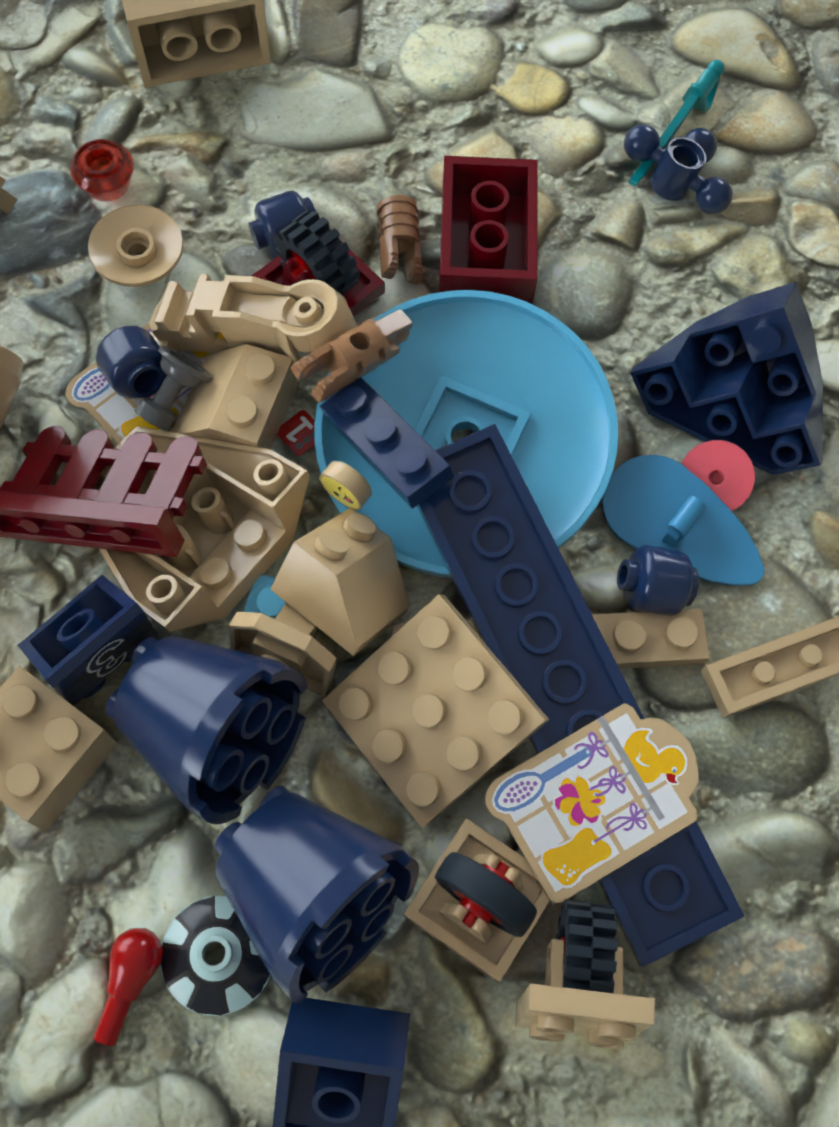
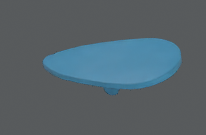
M643 455L624 462L612 473L607 489L602 497V509L608 527L623 543L635 550L643 545H651L687 554L693 567L697 569L699 579L728 586H752L762 579L764 566L758 549L746 528L720 498L682 464L665 456Z

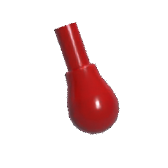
M130 928L120 934L112 945L109 961V981L106 989L109 997L93 1037L98 1043L116 1046L131 1002L137 1001L142 989L156 973L162 962L163 948L157 935L147 928Z

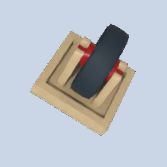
M466 818L407 907L403 916L499 983L550 899L526 858Z

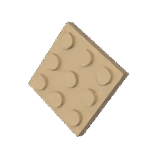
M438 594L322 700L421 828L432 823L549 721V718L447 597L442 594Z

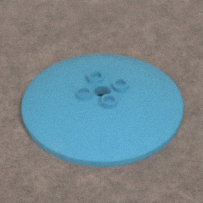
M455 290L432 293L399 304L375 318L374 320L377 321L401 309L410 318L413 325L409 330L410 334L407 340L398 345L400 348L399 353L361 378L434 450L453 443L451 437L460 429H470L477 432L496 424L558 549L572 539L594 513L607 489L614 469L618 446V420L614 397L599 362L585 343L564 323L545 310L508 295L487 291ZM329 398L321 403H317L314 442L321 474L332 461L346 463L358 471L369 483L372 495L360 510L355 511L369 517L378 529L391 538L398 563L422 573L452 578L418 507L416 506L412 509L325 418L320 405ZM329 494L331 501L340 514L349 509Z

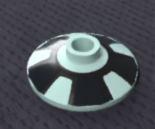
M226 896L207 897L190 904L174 918L163 938V956L160 967L165 985L181 1005L193 1012L210 1016L236 1012L254 1001L266 987L271 977ZM219 942L225 948V957L220 964L211 966L205 959V951L210 944Z

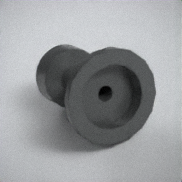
M161 345L158 350L162 355L160 367L167 376L154 398L142 397L134 411L150 424L169 431L177 418L171 411V407L184 386L194 388L203 381L210 382L213 376L187 356L172 348Z

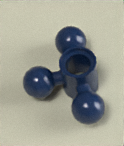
M636 125L625 135L624 150L630 159L637 162L651 160L657 164L650 177V184L659 196L667 200L677 201L684 198L689 189L696 193V203L703 212L719 214L728 208L733 197L730 184L721 177L705 179L699 175L704 164L714 157L717 150L716 137L710 130L705 128L693 129L685 137L671 140L666 150L660 146L658 132L650 125Z

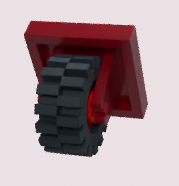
M309 210L303 212L274 234L273 243L277 246L274 249L278 256L251 275L286 286H291L303 280L314 279L323 281L344 296L353 317L385 293V282L350 250L346 242L343 243L338 238L340 233L335 228L332 230L329 228L328 220L324 217L320 219L317 212L312 211L310 213Z

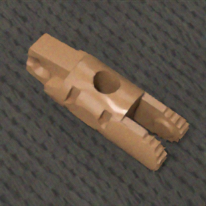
M401 309L377 321L373 318L367 319L358 324L357 327L338 336L334 341L328 342L295 362L290 367L292 369L291 372L301 381L326 367L328 368L330 374L320 380L311 392L316 401L321 403L355 382L357 378L363 377L397 355L400 351L398 345L407 340L413 322Z

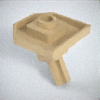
M285 603L275 619L263 613L236 612L229 624L232 650L284 663L304 676L307 681L308 690L323 697L327 696L333 684L336 657L315 639L319 628L288 603Z

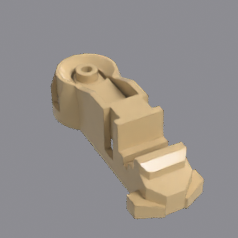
M200 274L194 292L185 291L178 282L169 281L160 302L154 309L149 323L152 337L159 346L164 345L174 350L216 353L248 344L288 356L292 359L293 364L303 358L296 351L312 353L328 342L334 341L348 330L357 327L344 296L323 281L314 279L303 280L291 286H286L253 276L226 275L224 281H212L208 274ZM218 332H221L225 339H217Z

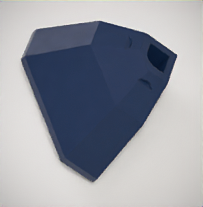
M797 282L750 295L696 321L630 371L649 415L704 442L712 440L731 442L747 453L753 466L769 474L776 475L821 466L823 380L812 323Z

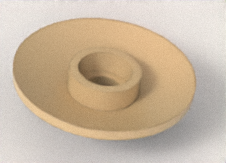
M129 205L111 211L97 222L88 240L89 257L96 271L106 280L127 287L145 286L163 279L177 266L183 252L182 234L175 220L166 212L147 205Z

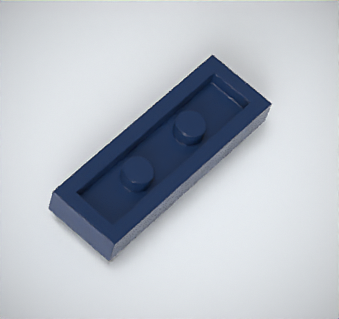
M357 378L355 382L343 388L320 405L325 418L412 509L454 478L450 465L362 378Z

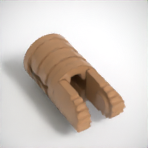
M405 195L386 197L377 205L381 277L387 279L394 278L398 269V259L403 258L405 280L413 284L422 283L423 266L417 202Z

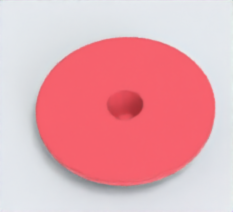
M712 440L701 443L694 447L682 461V465L702 480L731 511L740 507L753 490L755 471L752 461L743 449L731 442Z

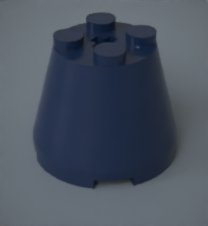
M169 636L159 641L153 637L144 639L135 649L132 657L133 664L126 673L120 687L109 697L106 704V714L114 719L119 731L189 811L211 824L227 823L240 816L242 806L239 804L259 785L268 790L288 762L299 740L306 717L298 713L300 694L302 695L308 688L307 681L300 672L278 660L178 636Z
M284 786L273 788L263 798L259 808L242 824L235 822L225 828L217 838L214 846L215 850L220 854L216 866V879L274 983L296 1004H301L308 995L306 991L317 985L327 993L368 957L388 933L383 927L394 911V903L397 898L404 902L411 897L419 875L418 862L398 844L297 793L290 792Z

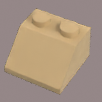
M248 344L206 355L202 367L210 372L213 377L210 382L203 381L197 387L191 389L172 432L272 449L297 389L296 377L290 368L293 366L292 359L288 356Z
M352 508L347 509L294 541L270 589L353 656L405 615L410 607L391 538L378 529L369 517L356 512Z

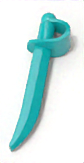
M712 60L696 83H692L682 97L684 104L660 137V146L662 148H666L694 107L704 113L711 108L720 82V76L725 70L724 63L721 60ZM651 160L642 162L628 183L636 186L648 173L654 162Z

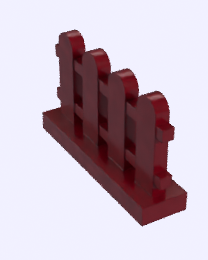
M48 427L38 435L35 442H27L22 450L26 456L13 481H4L0 488V537L177 557L185 540L174 523L173 518L174 516H184L188 505L183 497L194 474L203 475L207 463L202 456V451L197 441L191 436L179 437L169 445L166 453H157L158 449L151 436L147 433L133 434L126 439L121 449H114L113 442L107 432L102 429L87 432L80 439L78 445L74 446L71 445V440L62 427ZM66 462L67 465L56 485H50L61 463ZM111 466L100 490L93 489L104 467ZM155 470L156 473L146 494H137L148 471Z

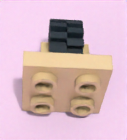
M564 900L560 910L561 917L559 916L558 934H556V939H551V943H548L545 984H529L516 1002L515 1027L529 1028V1038L536 1040L562 1042L565 1041V1034L588 1035V1045L622 1049L624 1048V1042L635 1041L636 1036L654 1025L655 998L623 995V948L618 947V939H615L617 921H615L616 914L613 906Z

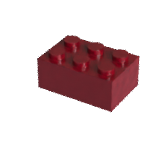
M444 156L438 293L455 290L487 291L508 295L533 305L538 280V160Z

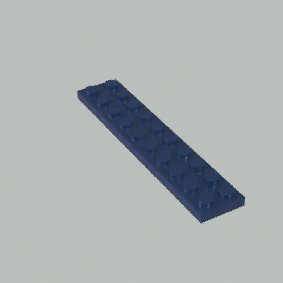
M496 424L435 450L450 465L454 478L418 504L417 507L480 638L549 718L548 722L529 737L536 754L551 747L623 703L632 706L639 718L644 719ZM697 821L598 880L609 905L613 906L615 910V917L638 965L641 967L745 917Z

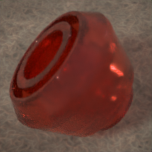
M97 139L85 143L76 151L70 162V173L73 181L92 198L105 202L116 200L127 192L134 170V163L130 152L123 145L106 139Z

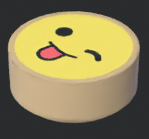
M332 461L319 476V480L325 490L334 499L348 508L360 510L372 495L371 487L367 480L346 463Z

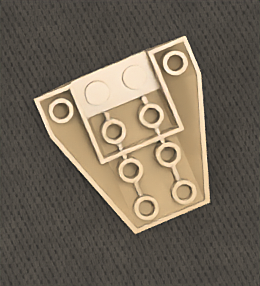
M136 426L114 449H121L127 438L142 432L151 436L158 449L157 453H166L169 445L175 439L191 435ZM191 436L197 441L207 467L203 475L194 474L183 497L188 505L184 516H174L173 518L174 523L185 540L178 556L169 557L100 548L99 550L124 593L141 607L147 617L168 632L226 618L250 591L252 585L261 574L264 575L293 542L310 479L306 469L271 449ZM111 466L104 467L93 489L100 490ZM155 470L148 471L137 494H146L156 473Z

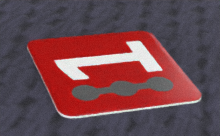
M301 410L281 425L277 436L296 456H301L315 445V420L305 410Z

